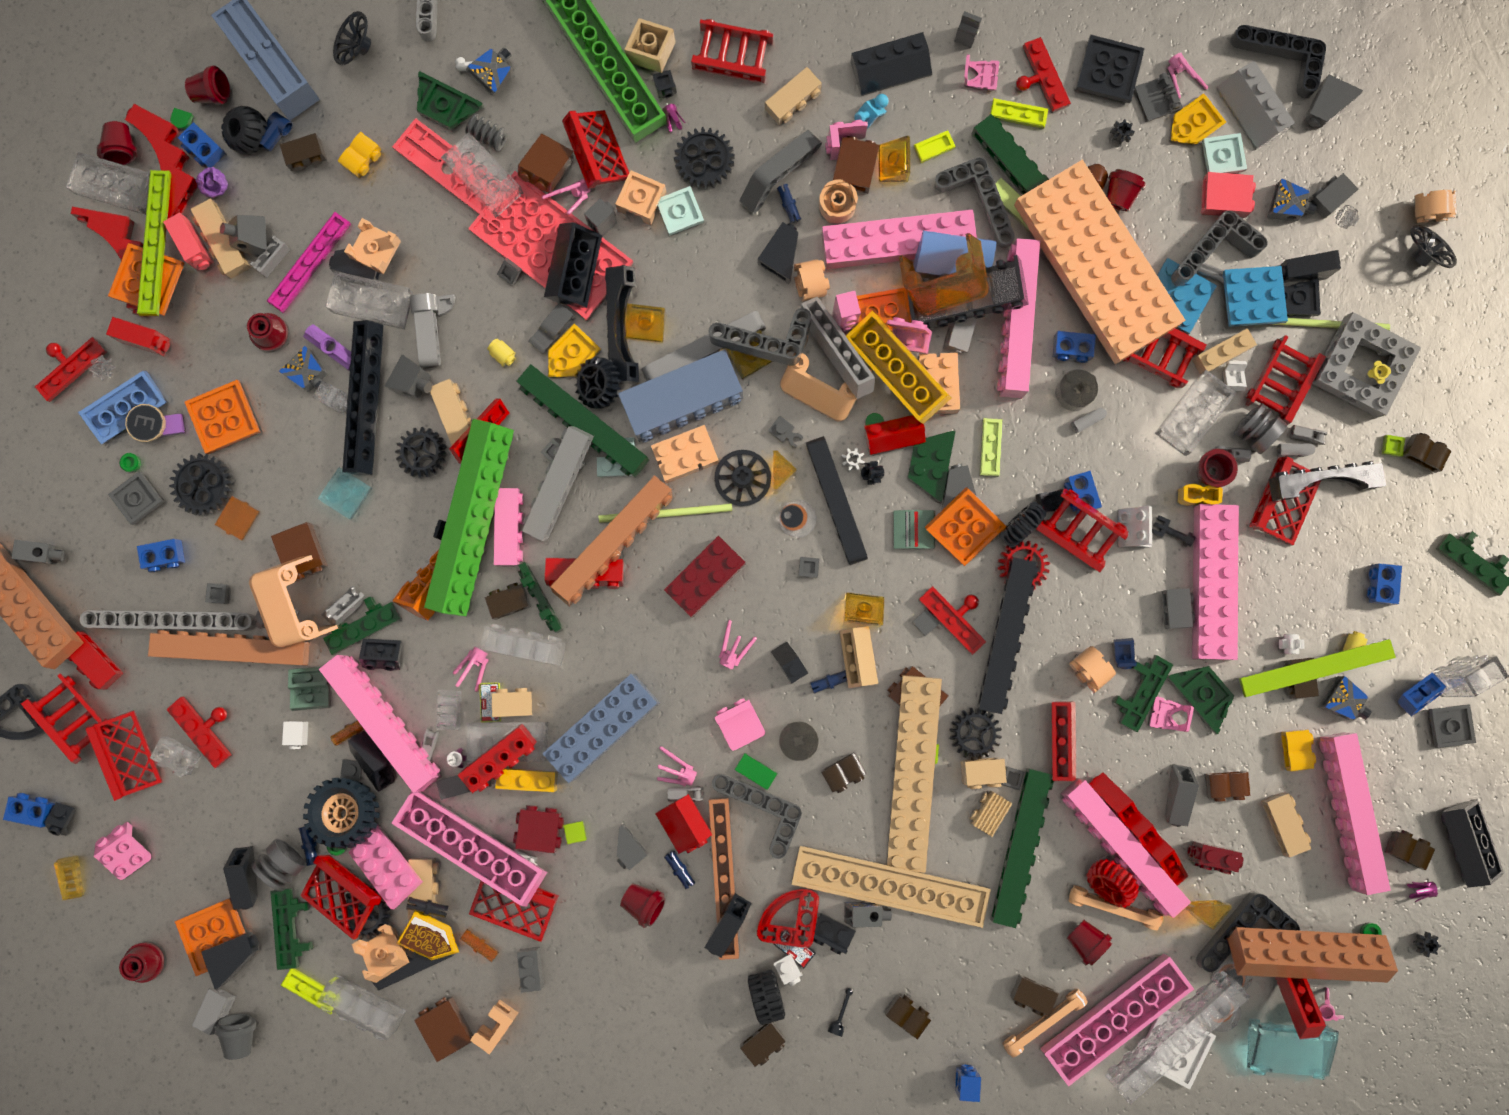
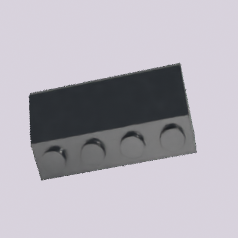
M924 32L851 53L850 63L861 96L932 76L930 53Z
M574 222L559 224L544 293L545 298L557 303L560 302L561 304L587 308L602 240L601 234Z
M1473 799L1445 809L1442 812V822L1447 827L1448 839L1453 844L1455 860L1460 865L1461 877L1466 882L1467 888L1493 884L1504 872L1479 799Z

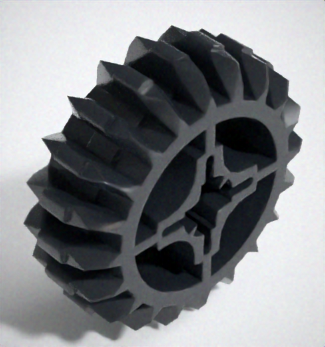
M594 357L581 364V369L577 370L578 376L574 377L577 379V383L574 385L577 387L575 393L580 394L578 399L583 401L584 405L594 409H602L610 406V403H614V397L619 396L617 390L621 389L618 387L621 382L618 377L621 373L616 372L617 366L613 365V362L602 357Z
M421 427L420 431L417 428H413V434L406 431L408 437H400L403 443H397V446L401 447V449L395 450V453L400 455L396 460L401 462L399 467L405 468L404 472L406 474L410 473L412 477L418 475V478L422 479L424 474L429 478L430 471L436 475L437 471L435 468L442 470L443 467L439 464L440 462L446 463L442 456H447L448 453L442 451L447 448V445L442 444L444 439L442 437L438 438V432L433 433L431 428H428L427 431L424 427ZM423 438L418 445H411L414 441ZM430 440H432L435 445L436 454H432L429 451ZM423 449V451H425V453H427L428 455L424 454L420 457V455L416 451H422ZM408 451L414 454L413 466L408 460ZM433 460L429 465L420 467L424 461Z
M1032 502L1023 508L1000 532L999 537L1002 539V542L1010 548L1022 542L1046 517L1044 508L1036 502Z
M979 707L976 708L975 713L973 708H969V714L962 710L963 717L960 715L955 716L959 722H951L956 728L949 729V732H955V736L949 737L950 740L956 739L952 747L959 745L960 747L956 752L961 753L964 750L963 757L965 758L970 753L971 760L975 759V754H977L978 759H982V753L989 757L990 755L987 750L994 753L996 750L992 745H1000L995 739L1002 738L1001 735H996L997 731L1002 730L1001 727L995 728L999 721L995 720L992 722L994 714H990L987 717L988 711L984 710L980 714L981 710ZM971 718H981L987 724L977 727ZM964 722H966L968 732L961 738L960 730ZM973 728L974 730H981L979 731L980 734H978V739L976 737H970L971 733H973ZM990 729V739L985 745L983 735ZM974 740L980 749H969L963 743Z
M345 894L346 904L351 903V894ZM383 898L380 904L377 905L379 913L373 908L367 919L371 922L374 920L377 923L371 928L363 927L358 936L360 940L364 936L367 939H370L372 935L374 937L378 936L379 932L377 929L384 924L389 925L390 922L385 918L392 917V914L387 913L391 909L389 906H386ZM358 904L359 915L364 913L362 910L366 908L365 905ZM353 905L347 906L348 918L352 917ZM342 914L338 916V919H343ZM349 920V926L352 931H354L356 925L354 920Z

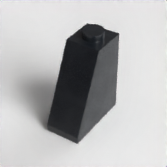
M782 222L758 257V265L788 284L792 278L798 241V231L794 225Z
M345 249L336 250L334 255L330 257L329 267L334 274L378 285L381 273L349 258L344 252Z
M1339 250L1286 259L1280 264L1282 266L1283 283L1309 281L1315 278H1319V280L1328 279L1341 269Z
M788 642L771 651L791 684L808 674V671Z
M365 730L353 735L348 740L350 752L375 789L380 792L395 782L392 765Z
M253 846L234 848L223 868L233 910L249 909L254 906L258 898L256 874L251 867L255 861Z
M734 893L704 948L711 954L722 958L743 924L752 903Z
M252 931L201 952L214 989L225 985L259 950L258 939L256 935H253Z

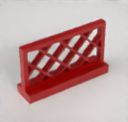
M576 110L569 111L562 122L588 189L595 188L600 184L626 181L629 171L606 111L600 110L576 113ZM601 116L604 123L603 126L594 121V118ZM579 119L589 123L587 128L581 125ZM591 125L600 130L598 135L589 130ZM602 132L609 136V143L600 137ZM586 135L595 140L593 145L587 141ZM598 142L607 147L605 152L596 147ZM609 149L616 154V160L607 155ZM593 152L602 157L600 162L594 159ZM604 159L613 164L611 169L602 164ZM615 167L621 169L623 175L620 176L617 173H615ZM599 169L608 173V177L602 178Z
M1288 456L1279 457L1270 478L1276 477L1275 473L1287 471L1290 474L1291 467L1297 470L1305 469V472H1310V469L1294 462V459ZM1268 480L1249 527L1265 532L1291 546L1294 545L1321 480L1314 482L1313 486H1307L1299 492V494L1305 492L1307 500L1304 504H1300L1298 497L1293 498L1296 507L1289 509L1286 500H1281L1284 511L1278 514L1276 513L1275 505L1279 501L1272 502ZM1297 509L1299 518L1293 522L1290 512ZM1286 514L1289 524L1281 527L1278 516ZM1274 518L1277 528L1274 530L1266 528L1268 521ZM1289 526L1292 531L1290 539L1285 537L1282 530Z
M134 710L99 723H93L85 728L114 801L121 799L123 796L162 783L161 776ZM129 716L132 717L134 723L131 730L120 726L122 720ZM109 724L116 728L112 736H108L103 733L101 726ZM118 728L129 733L125 742L114 738ZM131 734L140 738L141 743L138 748L127 743ZM112 741L123 745L119 755L110 751L109 746ZM125 746L136 751L132 760L121 756ZM138 752L147 755L148 761L146 765L134 761ZM119 759L130 763L126 772L118 770L116 764ZM132 764L143 768L139 778L128 774ZM145 770L154 773L156 780L147 782L141 778ZM126 777L137 781L134 788L126 790L123 783Z
M330 855L317 856L313 862L316 864V867L300 896L351 939L355 940L358 938L374 906L380 904L382 897ZM321 870L325 874V881L322 882L319 881ZM331 882H337L338 892L333 893ZM326 883L327 895L322 896L320 885ZM314 886L316 898H312L309 895L311 888ZM345 892L351 894V903L346 904ZM339 894L341 905L335 907L333 896ZM328 897L329 909L323 907V898ZM358 903L366 906L364 913L359 915ZM353 905L354 916L348 918L347 906ZM341 908L342 920L337 919L335 909ZM355 919L356 928L354 931L350 929L349 920Z
M480 880L469 915L542 942L559 895L538 888L529 902L531 907L522 911L520 905L513 900L504 904L500 897L501 893L492 888L494 893L486 897L482 890L486 883ZM496 896L500 906L491 909L487 899ZM484 901L488 911L484 913L475 911L477 904ZM514 903L518 913L509 916L506 906ZM539 906L549 908L547 915L540 918L536 908ZM502 908L506 918L502 920L496 919L493 912ZM533 910L536 920L528 923L524 913ZM520 915L524 925L520 927L514 926L511 919ZM538 922L542 929L540 935L533 933L530 925Z

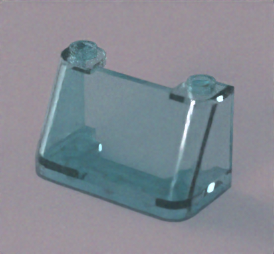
M1249 1018L1247 1067L1258 1075H1266V1072L1310 1075L1315 1079L1325 1080V1077L1330 1076L1339 1031L1326 1025L1319 1037L1299 1039L1294 1025L1274 1024L1273 1022H1261L1260 1024L1259 1019Z

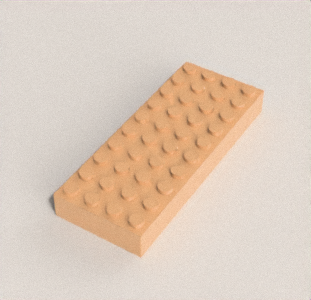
M1083 159L1017 198L1014 204L1015 208L1034 238L1040 240L1041 249L1115 365L1186 321Z

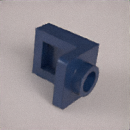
M1114 639V661L1116 666L1121 669H1131L1132 666H1137L1134 639Z

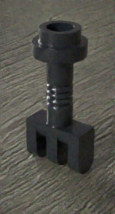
M1158 515L1157 520L1163 522V524L1154 523L1153 526L1160 529V531L1152 529L1153 535L1162 539L1166 533L1183 541V546H1192L1196 538L1193 536V533L1189 532L1186 535L1169 527L1171 520Z

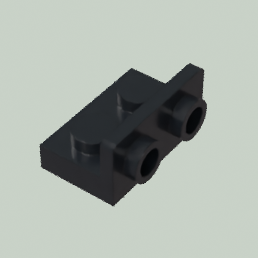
M363 639L359 655L361 666L367 670H400L401 664L399 660L402 641Z
M820 913L816 921L813 942L821 946L825 943L831 947V951L839 955L841 953L847 954L848 947L856 930Z

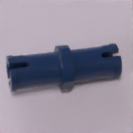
M784 184L783 188L785 191H783L782 186L777 187V191L781 197L782 207L788 215L790 224L795 223L793 216H795L797 222L801 220L788 184Z
M846 670L833 675L827 674L825 678L810 682L813 693L815 694L829 688L833 689L834 686L847 682Z
M305 826L298 829L302 840L301 849H304L306 865H314L315 863L313 862L317 857V842H314V838H311L309 835L312 830H306Z
M672 850L670 854L667 853L664 859H666L673 870L672 873L678 877L685 890L689 886L694 885L695 881L688 873L687 866L680 861L675 851Z

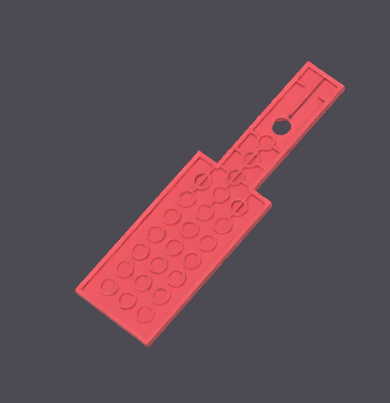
M416 118L392 146L396 152L479 214L468 228L469 231L504 258H508L518 265L522 272L545 289L559 224L574 222L592 230L573 214L568 215L567 210L552 198L542 199L545 193L535 185L523 181L518 176V172L514 171L505 184H501ZM452 161L455 163L456 169L452 174L442 172V165L445 162ZM602 237L587 308L567 306L587 321L606 298L605 268L622 265L631 267L634 263L633 260Z

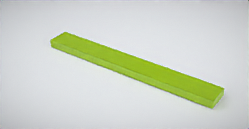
M150 170L137 308L139 316H159L167 230L163 221L168 218L171 185L170 171Z
M1391 639L1242 677L1239 678L1244 697H1249L1394 659L1396 656Z

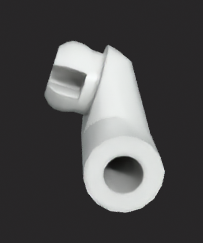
M459 57L455 60V67L459 71H466V68L473 61L465 62L463 57Z

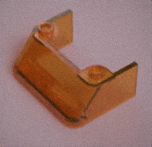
M970 233L965 234L968 253L962 254L957 258L955 264L956 272L923 283L921 275L915 272L914 262L903 255L899 256L903 285L919 313L929 315L981 299L987 295L989 286L980 240Z

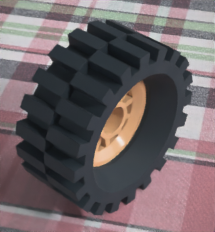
M332 778V781H323V786L317 785L313 788L316 793H309L307 798L311 801L309 804H304V809H308V813L303 814V819L309 822L304 824L306 830H312L309 833L311 838L317 839V843L327 847L346 849L354 848L356 844H363L365 842L363 837H371L373 833L369 830L371 828L376 829L378 823L374 822V818H379L380 813L375 812V808H379V803L373 801L376 795L369 792L370 788L368 786L362 785L363 783L346 778ZM343 809L346 810V815L344 818L341 817V812Z

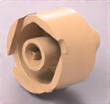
M833 180L824 186L820 193L819 210L827 222L843 223L853 217L858 200L855 188L843 180Z
M1455 190L1430 191L1427 196H1424L1423 193L1414 196L1415 219H1417V223H1427L1429 220L1436 219V222H1444L1455 218Z
M816 259L794 264V272L797 271L798 274L797 277H794L799 297H803L801 301H808L815 297H825L827 290L830 289L828 278L824 277L825 265L823 260L819 261Z
M1090 646L1073 659L1069 665L1074 671L1078 672L1076 674L1078 680L1083 684L1086 682L1091 691L1096 693L1116 675V672L1109 661L1106 663L1102 658L1104 657L1102 653L1093 646Z

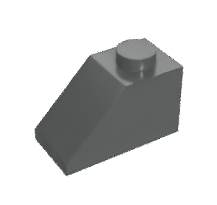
M623 824L619 827L617 857L619 859L617 862L623 869L627 867L628 870H631L648 855V852L626 825Z

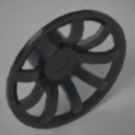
M360 11L350 14L342 23L336 35L333 57L335 62L341 66L349 64L358 53L365 55L370 49L371 39L366 36L368 28L367 17ZM363 19L364 23L359 26L360 20ZM348 23L353 34L345 28ZM342 32H343L347 37H349L350 40L340 39V36H341ZM340 44H341V45H348V46H344V47L338 49V45H340ZM350 54L351 57L346 60V56Z
M1414 225L1411 228V237L1418 247L1412 255L1420 265L1427 266L1433 261L1445 268L1456 266V255L1446 241L1437 233L1422 225ZM1427 233L1431 234L1430 239H1429L1428 242H1427V240H1428ZM1435 239L1441 242L1436 246L1432 247ZM1443 247L1447 249V251H1438Z
M736 450L724 456L718 463L714 478L715 486L721 497L728 503L736 506L753 505L767 494L771 484V471L767 462L759 454L750 450ZM742 454L753 456L747 466L743 465ZM736 455L739 465L737 468L727 461ZM758 459L764 466V469L752 471L751 469ZM723 464L732 471L731 475H719ZM766 473V484L754 479V476ZM719 480H732V483L722 490ZM752 484L764 489L757 497L751 489L750 485ZM736 486L738 487L736 500H733L726 494ZM743 488H746L752 500L741 502Z

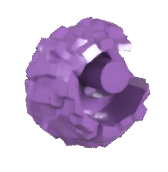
M214 167L204 169L196 177L200 193L207 197L215 198L223 195L227 190L228 183L225 175Z

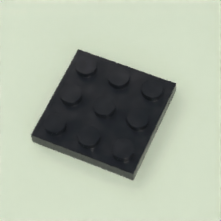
M1090 34L1076 90L1130 103L1145 48Z

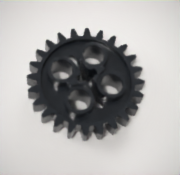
M704 127L701 128V132L694 128L693 135L688 131V138L682 136L683 143H677L679 149L674 150L675 155H677L674 157V162H677L675 168L680 169L678 172L679 176L684 175V182L690 179V186L696 182L697 188H700L701 184H704L705 189H707L708 184H711L714 188L716 181L721 185V178L727 180L726 173H732L730 167L734 166V161H732L735 159V154L732 153L734 150L733 147H728L730 140L724 141L725 134L719 137V130L712 133L711 128H709L708 132H705ZM708 144L715 145L713 149L706 148ZM691 149L697 151L695 155L688 154ZM714 161L721 163L718 167H714L711 164ZM702 167L703 170L701 172H695L694 168Z
M198 453L197 458L190 455V461L183 458L184 465L177 463L179 470H172L176 476L170 477L174 481V484L169 485V487L174 488L170 495L177 496L173 501L176 503L180 502L179 508H185V512L188 513L192 511L194 515L200 513V515L205 516L206 511L209 514H213V508L220 511L219 504L225 506L224 498L230 499L227 492H233L232 489L228 488L229 485L234 484V482L228 481L232 477V474L226 473L229 468L223 467V461H218V458L215 456L211 458L209 454L203 457L202 454ZM200 468V474L195 476V470ZM217 476V482L212 485V478ZM191 485V491L186 493V487ZM208 493V499L203 502V495Z

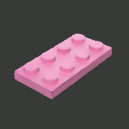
M377 825L376 829L373 828L371 830L373 834L370 838L363 837L365 842L363 844H356V847L352 848L348 853L389 908L394 910L423 881L383 829Z

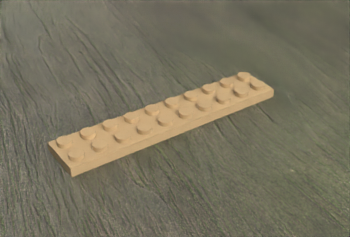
M902 675L886 865L926 873L942 679Z
M801 845L799 846L791 885L981 928L984 925L991 891L987 887Z

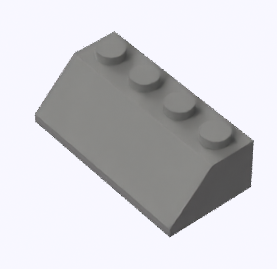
M1255 61L1239 69L1216 87L1256 150L1284 134L1295 124Z

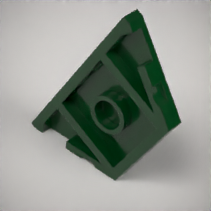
M421 71L418 72L417 112L428 119L452 130L483 108L482 102Z
M956 431L926 437L925 443L916 444L913 447L907 479L917 484L920 489L930 494L939 503H942Z
M1210 666L1168 675L1167 679L1190 706L1194 707L1196 713L1213 733L1219 734L1223 719L1227 716L1228 707L1234 699V694Z

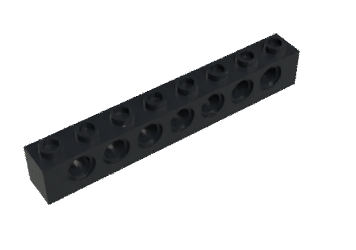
M370 320L353 321L342 472L358 476L373 475L384 325Z

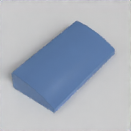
M923 230L913 263L915 272L935 275L948 274L951 277L959 275V270L961 269L971 272L978 270L977 266L981 264L991 267L995 256L996 241ZM989 278L978 281L988 282Z
M142 371L78 413L100 444H103L126 429V417L133 407L140 404H150L159 408L167 402L149 373Z

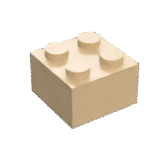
M639 18L624 49L626 56L632 64L662 73L676 43L674 30Z
M515 688V692L508 693V689H496V693H492V717L532 715L531 692H527V688Z
M1005 759L960 760L962 784L967 785L970 789H980L984 784L990 787H1002L1001 783H1007Z

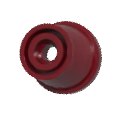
M215 65L208 66L204 71L185 80L187 96L193 103L221 105L227 103L230 97L229 80L226 74Z
M110 121L103 124L100 143L97 145L98 158L107 164L115 166L128 165L136 160L137 149L133 145L127 124L118 121Z
M1116 169L1110 172L1108 177L1110 181L1107 198L1114 209L1129 212L1141 191L1145 190L1146 183L1143 177L1135 173Z
M257 313L252 315L247 322L249 338L260 350H277L287 340V325L283 319L275 314ZM261 325H265V329L263 331H260Z
M1210 450L1198 462L1197 477L1201 483L1211 487L1220 488L1227 486L1237 475V462L1234 456L1226 450ZM1210 468L1214 469V475L1209 473Z
M633 883L626 890L620 907L637 920L639 926L646 928L647 926H652L657 920L666 899L664 898V893L659 890L654 891Z
M1085 919L1066 938L1085 966L1088 964L1092 966L1113 944L1110 941L1113 938L1111 935L1105 934Z
M138 943L128 949L120 961V974L129 981L138 983L149 982L158 977L163 970V953L153 943ZM134 962L138 964V969L133 967Z

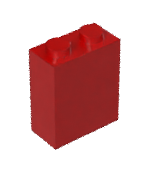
M112 317L106 335L122 344L160 356H164L170 347V339L160 332Z
M689 794L655 813L678 854L684 851L688 854L696 848L702 847L708 843L706 839L712 836L711 831Z

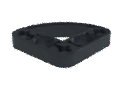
M16 684L0 696V722L19 707L35 728L25 732H16L0 726V737L10 740H26L45 734V731L21 705L26 698H30L28 700L32 702L40 700L29 685ZM19 689H24L22 692L24 696H18L20 693ZM5 699L10 702V707L7 710H4L1 705ZM44 706L41 712L45 717L47 715L51 716L52 714Z

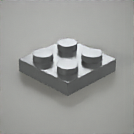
M140 471L108 494L131 525L136 524L164 502Z
M1470 704L1429 709L1435 748L1476 743Z

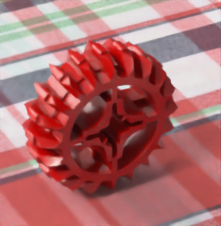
M1022 541L1018 546L1012 547V549L1006 546L1005 550L1007 553H1000L1005 559H998V563L1003 564V566L997 567V570L1004 571L999 577H1007L1009 561L1015 552L1026 551L1028 553L1023 559L1032 561V556H1034L1039 567L1037 577L1033 578L1032 581L1034 590L1036 589L1035 584L1041 586L1042 582L1040 579H1047L1043 573H1049L1050 571L1044 568V566L1050 565V562H1044L1043 560L1048 555L1041 556L1040 554L1044 549L1041 548L1037 551V543L1030 547L1031 541H1027L1025 546Z
M1100 859L1093 863L1088 870L1087 881L1090 883V888L1094 889V893H1097L1099 898L1104 899L1105 902L1116 905L1118 908H1126L1138 896L1139 885L1136 883L1137 880L1132 878V874L1121 867V864L1118 865L1113 860L1110 862L1108 859Z

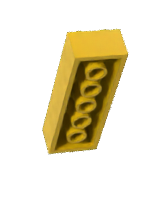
M871 311L846 335L858 354L920 423L924 424L952 399L875 312Z

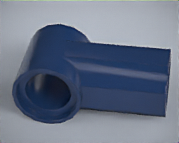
M273 112L268 117L267 127L265 128L266 132L262 136L260 144L271 152L280 138L286 136L291 131L293 123L278 112Z

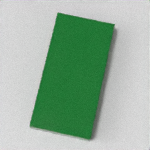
M744 753L735 768L737 772L766 790L769 789L778 774Z

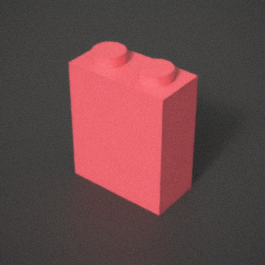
M1208 172L1203 177L1201 214L1221 216L1222 213L1230 210L1240 217L1246 218L1253 212L1255 201L1252 200L1256 188V183L1253 182L1254 175Z
M178 213L163 221L185 262L197 271L209 268L210 264L214 263L196 227L184 215Z

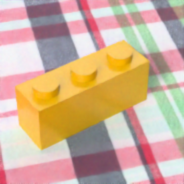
M505 768L503 769L504 774L496 779L495 789L555 792L557 791L558 771Z

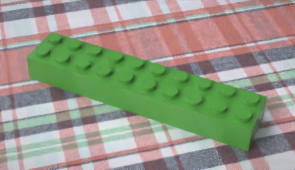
M542 0L635 143L667 124L666 115L590 0Z
M477 419L472 420L424 608L444 614L467 615L500 483L508 459L509 448L513 440L514 430Z

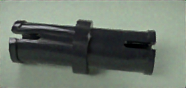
M412 897L408 899V902L412 904L407 903L406 910L422 912L426 916L428 914L443 918L447 916V913L443 911L448 912V905L433 903L429 899L427 901Z

